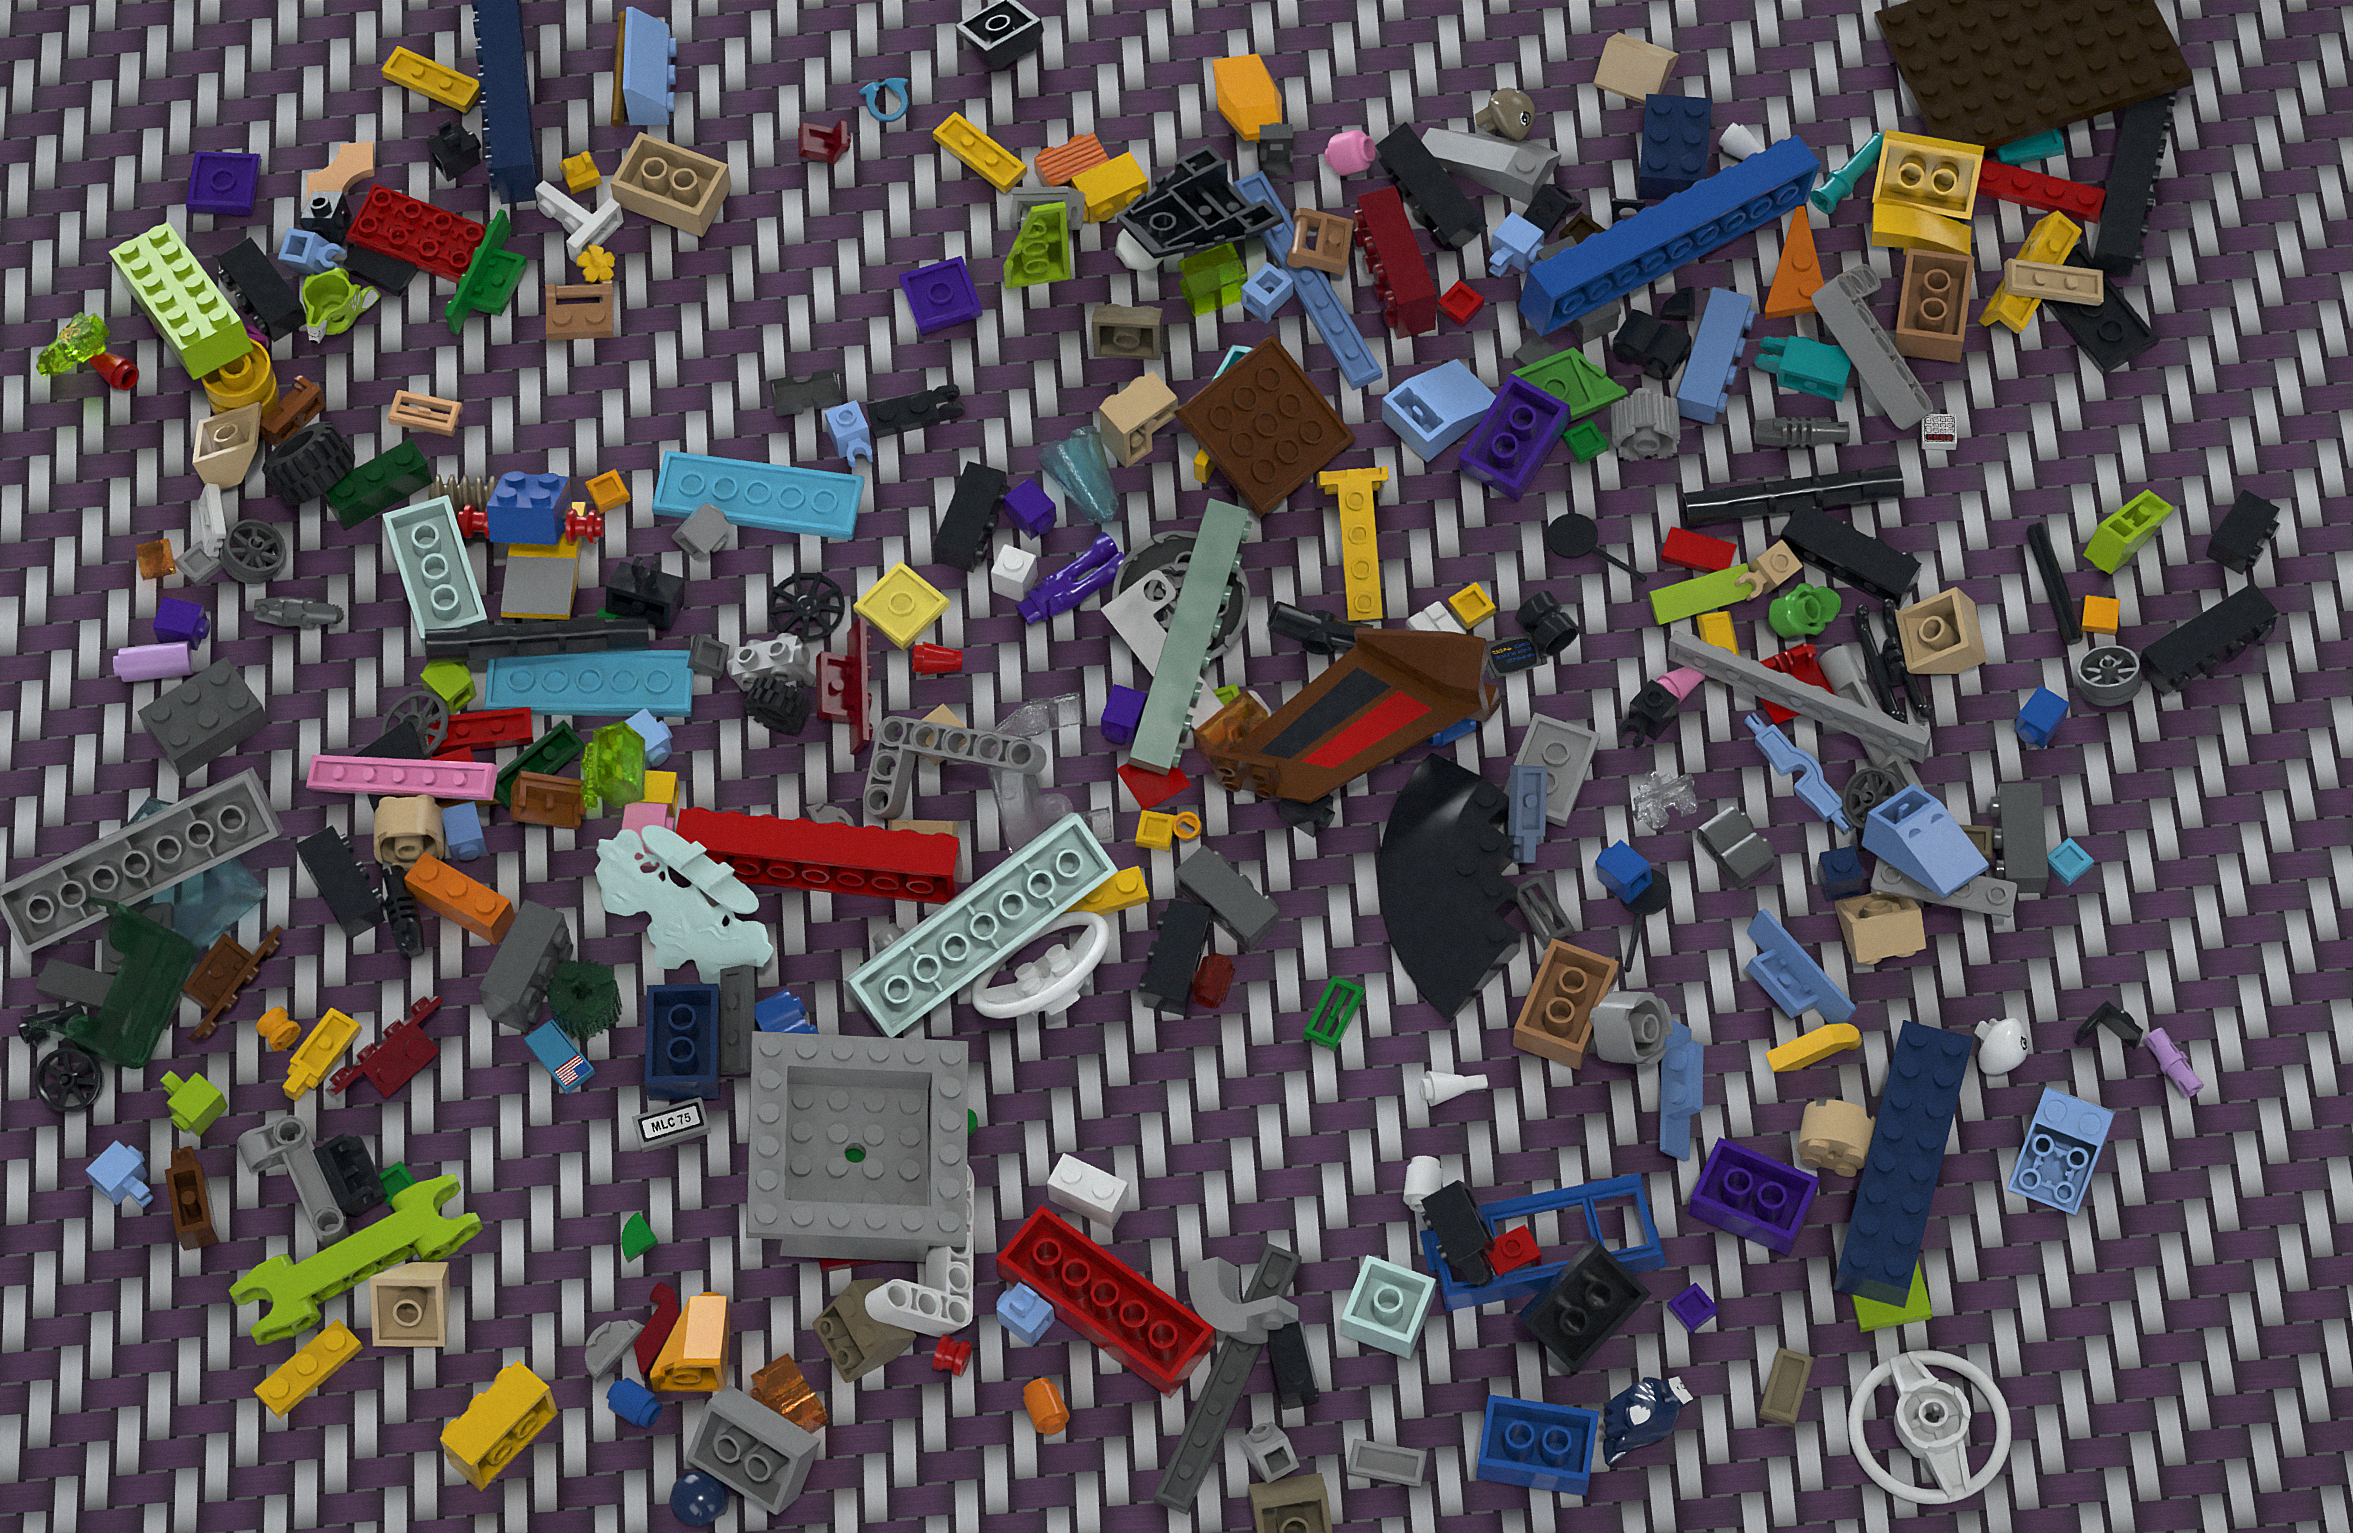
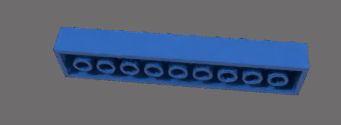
M1798 135L1787 140H1778L1769 149L1759 154L1757 152L1752 153L1743 162L1733 167L1727 166L1717 175L1707 180L1701 179L1694 183L1691 188L1681 193L1676 192L1669 195L1664 202L1654 207L1647 206L1636 216L1626 221L1624 219L1619 220L1610 229L1600 234L1593 233L1582 243L1572 248L1565 247L1556 256L1546 261L1540 260L1535 262L1527 271L1518 309L1537 333L1543 337L1807 203L1821 162Z

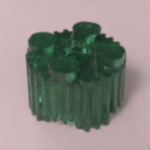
M580 959L578 963L575 960H566L558 965L557 972L553 973L554 978L549 980L551 985H547V1000L554 1021L560 1028H563L564 1033L568 1032L571 1039L578 1037L579 1041L582 1038L589 1041L591 1037H596L597 1032L603 1034V1029L609 1030V1024L614 1025L615 1022H619V1015L622 1014L621 996L615 976L608 966L604 964L599 965L598 961L591 963V959H588L587 962Z

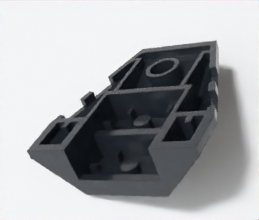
M1209 144L1179 158L1175 162V168L1167 176L1161 175L1155 181L1156 186L1147 194H1140L1117 216V222L1154 259L1215 245L1238 242L1257 236L1284 222L1283 216L1265 199L1252 205L1228 182L1227 161Z

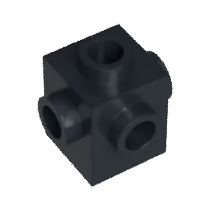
M312 191L305 209H302L300 213L301 227L305 231L317 233L329 243H340L346 229L350 226L352 217L343 191Z

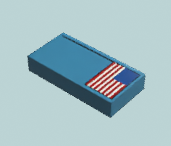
M553 1019L524 1038L525 1045L566 1095L595 1075L594 1068Z

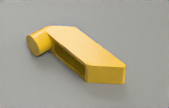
M1828 1024L1772 1049L1765 1054L1773 1072L1799 1070L1843 1049H1857L1862 1043V1037L1858 1029L1851 1024Z

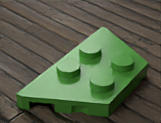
M1574 347L1511 372L1570 405V422L1608 407L1619 400H1624V397L1629 398L1626 388L1622 385L1618 386L1606 376L1602 369L1588 362L1586 357Z

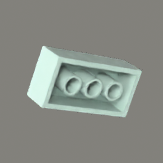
M449 495L382 514L424 651L425 629L454 627L456 629H463V627L488 626V619Z

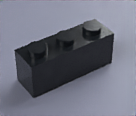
M251 237L217 256L221 269L217 271L221 282L227 289L232 287L235 290L236 294L234 296L244 312L248 309L254 315L252 321L262 334L267 333L272 341L276 342L307 323L302 303Z
M967 461L933 543L935 562L974 573L978 561H984L988 549L986 541L989 533L994 534L999 524L1000 516L998 511L1001 505L1004 506L1003 497L1011 492V486H1007L1005 471Z
M333 825L295 844L301 862L348 941L386 921L382 911L386 902L377 887L371 889L366 882L370 879V876L362 861L359 860L355 863L350 854L354 852V849L345 833L339 836Z
M1170 899L1167 911H1160L1156 930L1160 931L1158 942L1152 941L1150 944L1147 961L1151 962L1149 973H1142L1138 992L1143 993L1144 1007L1182 1016L1186 1015L1212 924L1210 907Z

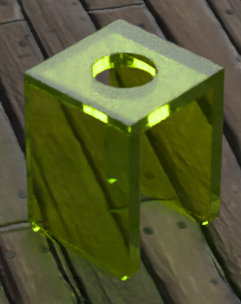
M1232 242L1178 261V266L1184 277L1183 280L1179 281V287L1194 317H1199L1241 301V287L1248 281V275Z

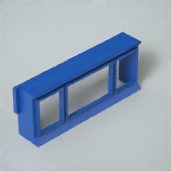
M1641 1173L1478 1205L1494 1238L1498 1237L1494 1222L1582 1205L1590 1238L1594 1237L1605 1247L1593 1202L1632 1195L1645 1245L1611 1251L1610 1253L1631 1274L1666 1268V1261L1656 1225L1653 1226L1642 1186ZM1427 1228V1230L1420 1231L1429 1273H1437L1446 1312L1537 1294L1570 1261L1566 1260L1512 1271L1500 1277H1497L1495 1274L1492 1284L1490 1283L1485 1288L1479 1287L1468 1280L1453 1283L1449 1265L1443 1261L1436 1245L1440 1241L1435 1230L1431 1232Z

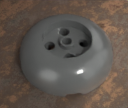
M1187 530L1167 531L1156 534L1136 548L1134 547L1124 558L1116 573L1113 583L1112 600L1152 570L1161 571L1164 576H1168L1173 580V587L1176 590L1175 598L1161 608L1166 612L1167 619L1158 622L1167 633L1176 606L1174 600L1179 597L1198 532ZM1240 565L1237 574L1231 572L1229 574L1226 585L1233 586L1227 606L1220 604L1217 617L1223 620L1217 639L1212 637V643L1207 647L1208 650L1213 651L1211 660L1221 655L1235 642L1247 620L1250 606V590L1246 574ZM1151 580L1144 586V595L1150 601H1160L1166 594V590L1160 587L1159 580Z

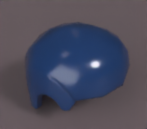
M691 1471L674 1483L669 1504L674 1516L685 1525L705 1527L709 1526L717 1517L726 1514L730 1495L725 1483L706 1471Z

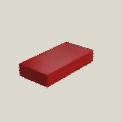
M1671 526L1661 555V561L1709 574L1731 567L1737 544Z

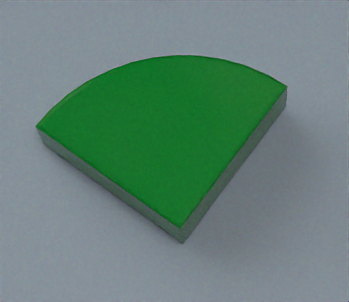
M639 1212L635 1213L627 1221L621 1236L623 1253L628 1263L659 1244L658 1239Z

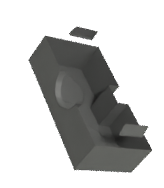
M1271 123L1269 125H1259L1260 171H1263L1265 175H1293V124ZM1270 178V183H1283V178Z
M835 368L812 372L810 377L801 380L795 379L793 376L769 380L776 417L803 412V406L814 404L815 410L842 405Z

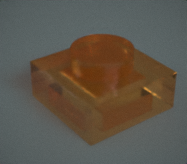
M169 538L135 545L143 581L177 573Z

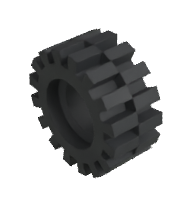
M761 676L760 679L756 678L743 702V708L747 710L746 713L749 716H754L753 720L757 723H764L763 727L767 729L772 727L775 732L780 733L782 730L784 734L788 735L790 732L792 734L799 732L811 708L809 699L804 698L805 694L801 691L796 692V687L790 685V687L785 685L786 682L783 680L777 682L775 678L769 677L767 679L765 676Z

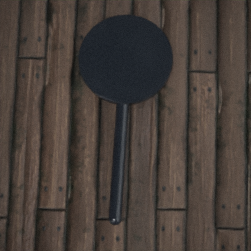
M1577 513L1564 514L1550 524L1547 530V542L1552 551L1557 555L1565 558H1579L1589 552H1593L1643 582L1647 580L1646 575L1596 547L1598 530L1595 523L1587 516Z
M1651 869L1652 884L1628 904L1620 899L1622 905L1627 910L1636 914L1624 967L1626 972H1630L1643 915H1651L1661 911L1667 906L1671 898L1669 880L1661 872Z

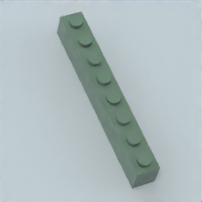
M1212 498L1208 500L1127 764L1166 776L1170 767H1178L1183 748L1177 747L1180 734L1187 736L1193 718L1192 715L1187 714L1190 702H1198L1203 683L1197 682L1200 669L1205 671L1208 669L1213 651L1208 650L1207 646L1210 637L1217 639L1223 620L1217 617L1220 604L1224 606L1228 604L1233 587L1226 585L1230 572L1237 574L1242 554L1236 553L1240 540L1247 541L1252 522L1246 521L1249 512L1247 509Z

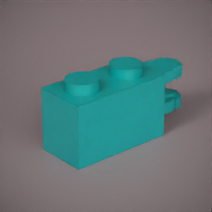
M1789 335L1788 340L1769 336L1761 339L1760 346L1762 350L1774 355L1759 353L1754 363L1759 369L1778 374L1777 386L1838 402L1843 401L1853 362L1842 346H1830L1815 342L1808 337H1795Z

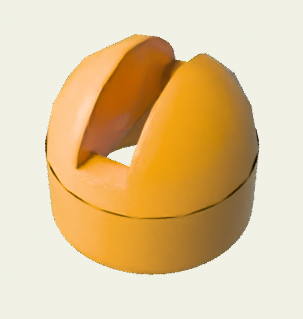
M1186 811L1175 817L1173 830L1179 839L1193 841L1200 835L1202 824L1196 814ZM1184 822L1195 831L1190 834L1180 826Z

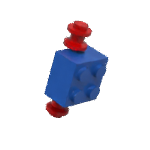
M520 471L503 473L486 505L485 512L476 511L473 504H466L464 511H459L457 518L459 530L463 531L465 538H472L475 532H484L486 539H490V542L557 545L562 533L565 532L568 543H575L579 536L587 537L590 544H597L599 537L603 538L605 534L604 517H600L598 510H591L588 516H579L577 510L572 508L570 477L558 476L555 473H544L541 475L524 474Z

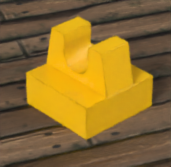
M589 151L582 152L580 155L564 159L558 163L560 172L571 195L602 184L601 176Z

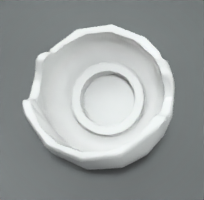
M1125 229L1119 233L1116 240L1115 256L1121 259L1126 268L1146 271L1155 268L1164 259V257L1154 259Z

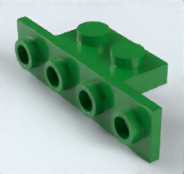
M499 209L494 220L488 223L485 237L480 247L478 246L474 250L472 263L467 273H463L460 277L458 290L453 300H449L446 305L444 315L452 334H459L471 308L501 317L528 265L526 256L501 250L512 230L505 210Z

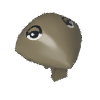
M1509 87L1502 88L1490 97L1488 107L1475 114L1476 125L1481 127L1486 124L1487 132L1489 133L1499 129L1511 140L1522 141L1528 135L1533 125L1535 106L1530 97L1522 91Z

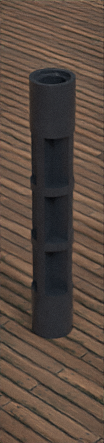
M1898 464L1868 468L1866 471L1860 469L1720 488V490L1709 489L1686 492L1682 495L1683 513L1686 525L1689 527L1792 513L1800 502L1822 509L1900 499L1904 497V482L1902 471Z
M646 615L615 617L613 620L598 618L463 627V629H456L454 627L424 630L427 664L649 649Z

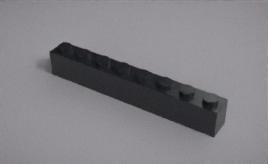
M2178 90L2126 106L2091 269L2131 277L2133 265L2140 266L2144 246L2138 245L2139 238L2146 239L2150 219L2144 218L2145 211L2152 212L2156 192H2151L2150 186H2157L2161 166L2155 165L2156 158L2163 159L2167 143L2166 139H2161L2162 132L2169 133L2173 113L2166 112L2167 106L2174 107Z

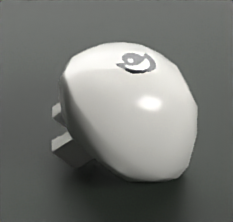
M1993 1018L1990 1019L1988 1024L1985 1021L1979 1022L1974 1033L1984 1041L1978 1053L1979 1067L1985 1074L1997 1075L2018 1067L2025 1060L2028 1054L2029 1041L2021 1021L2014 1018L1997 1021Z

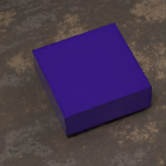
M1696 1282L1667 1303L1669 1311L1689 1334L1715 1317L1719 1312V1308Z

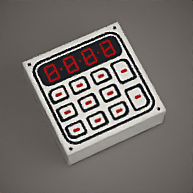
M1928 414L1922 418V449L1956 450V415Z

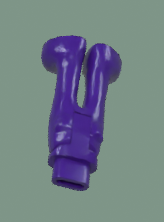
M1102 532L1095 537L1093 545L1085 553L1067 566L1043 578L1041 583L1037 584L1034 589L1026 592L1027 598L1015 604L1016 609L1028 626H1031L1040 619L1043 622L1048 621V615L1055 617L1080 604L1101 587L1114 582L1116 573L1125 556L1121 551H1118L1113 539L1106 532ZM1102 563H1105L1101 567L1096 569L1094 572L1086 576L1084 579L1075 582L1080 576H1082L1089 570L1101 565Z

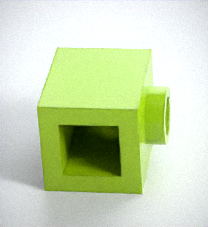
M461 661L429 663L423 670V673L420 674L424 691L432 692L439 696L445 703L450 715H455L477 696L471 673Z

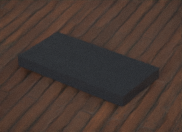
M2079 243L2073 246L2063 265L2091 269L2093 258ZM2104 272V302L2099 306L2049 299L2041 300L2102 376L2158 344L2159 338Z

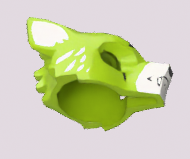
M336 267L319 275L311 273L310 276H307L302 287L310 342L319 344L324 335H335L346 331L359 314L375 304L381 297V294L373 286H368L361 291V285H352L349 282V273L343 268Z

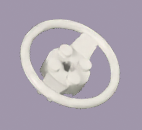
M1073 911L1059 914L977 975L972 987L974 1007L984 1016L998 1019L1016 1017L1027 1013L1037 1017L1039 1012L1047 1010L1049 1015H1054L1066 1009L1080 998L1077 991L1082 985L1089 986V973L1099 963L1107 949L1109 940H1111L1107 922L1100 915L1089 911ZM1068 926H1089L1070 950H1066L1063 944H1056L1047 950L1045 956L1039 958L1034 963L1028 962L1021 965L1015 971V976L1018 979L1016 983L987 989L992 977L1000 967L1031 942L1048 933Z
M1919 1350L1889 1358L1879 1364L1864 1378L1857 1388L1850 1405L1848 1430L1850 1442L1858 1462L1870 1478L1880 1487L1908 1501L1922 1504H1945L1967 1498L1980 1491L1996 1476L2005 1462L2009 1451L2011 1420L2001 1392L1980 1368L1950 1353ZM1924 1365L1941 1366L1964 1375L1980 1388L1993 1409L1997 1429L1994 1449L1984 1467L1971 1479L1964 1445L1971 1416L1968 1400L1958 1387L1955 1386L1953 1388L1947 1383L1939 1382V1379L1935 1378ZM1889 1375L1892 1376L1900 1398L1894 1417L1896 1435L1914 1457L1926 1459L1940 1489L1917 1488L1895 1479L1880 1467L1867 1447L1863 1432L1865 1407L1874 1389ZM1926 1413H1932L1933 1417L1938 1415L1940 1417L1938 1422H1928L1925 1419Z

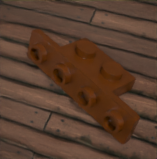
M278 924L271 928L252 954L227 934L223 933L179 989L207 1011L187 1037L188 1040L193 1043L200 1036L206 1039L218 1025V1022L214 1020L221 1009L227 1012L239 997V994L235 992L242 981L248 984L258 973L260 967L256 963L263 954L269 957L281 942L277 936L283 928Z

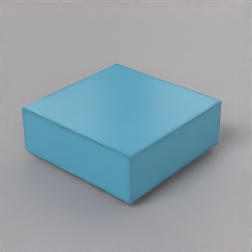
M2070 837L2047 855L2048 869L2067 887L2094 864V860Z

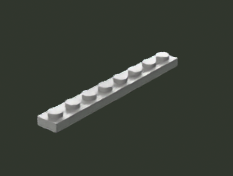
M1675 630L1669 640L1668 660L1920 763H1924L1929 753L1931 734L1918 726L1904 724L1884 712H1875L1860 706L1859 703L1852 699H1843L1828 693L1827 690L1820 686H1811L1801 682L1788 673H1779L1769 669L1756 660L1742 658L1724 647H1715L1701 641L1695 635L1684 634Z

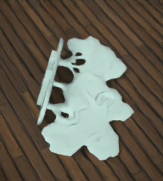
M648 825L642 829V841L638 834L631 829L620 830L617 837L613 840L599 839V846L596 851L601 860L595 872L597 882L601 887L600 896L604 910L623 916L634 915L636 912L647 911L651 915L652 921L647 927L650 942L656 947L654 951L656 967L679 969L687 960H694L699 972L700 981L703 984L718 983L720 989V969L745 964L763 967L768 961L774 948L768 943L765 925L758 921L742 922L735 918L734 912L741 914L755 912L759 907L758 899L747 886L732 876L735 869L725 862L718 865L704 855L707 848L699 842L695 841L690 844L673 831L656 825ZM643 843L653 854L645 853ZM639 852L644 857L643 859L636 860L634 858L635 854ZM651 861L653 866L659 863L660 866L652 873L645 874L640 870V866ZM669 865L692 882L691 885L681 888L673 883L668 874L667 866ZM661 871L665 873L664 881H661L658 876ZM700 889L719 904L715 907L709 905ZM725 915H727L730 921L728 926L724 927L722 921Z

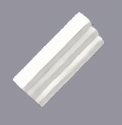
M207 483L197 505L204 552L206 556L218 557L219 548L223 545L222 539H225L227 535L219 484Z

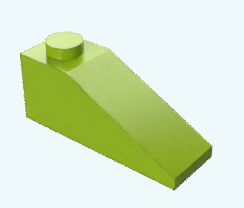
M2146 489L2098 525L2083 556L2092 561L2098 569L2106 571L2111 575L2129 561L2172 514L2175 508Z

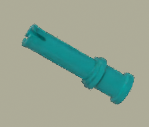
M1874 133L1840 170L1831 171L1827 175V181L1820 188H1814L1811 191V202L1819 211L1831 214L1836 209L1838 201L1843 196H1849L1852 193L1854 183L1880 157L1884 138L1883 134Z

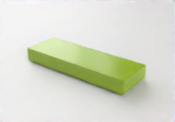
M1747 563L1647 592L1656 625L1665 624L1746 599L1747 595L1753 591L1752 585L1749 582H1743L1741 585L1736 586L1734 583L1744 573L1749 572Z

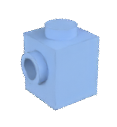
M646 708L617 726L620 742L642 770L661 765L672 754L670 739L673 738L672 733L662 720L657 723Z

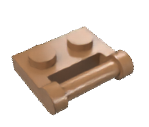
M1308 208L1296 209L1293 215V224L1295 225L1292 248L1287 252V264L1293 268H1301L1305 265L1344 275L1348 262L1354 220ZM1310 226L1318 228L1314 251L1305 249L1307 231Z
M602 280V284L557 286L556 283H546L547 341L614 338L613 280ZM602 297V303L558 305V299Z

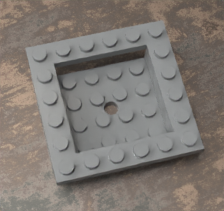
M752 1031L746 1238L780 1239V1256L925 1262L929 1246L965 1247L967 1242L968 1041ZM931 1079L929 1206H927L928 1088ZM849 1149H858L862 1151L865 1158L861 1162L853 1163L847 1160L845 1152Z

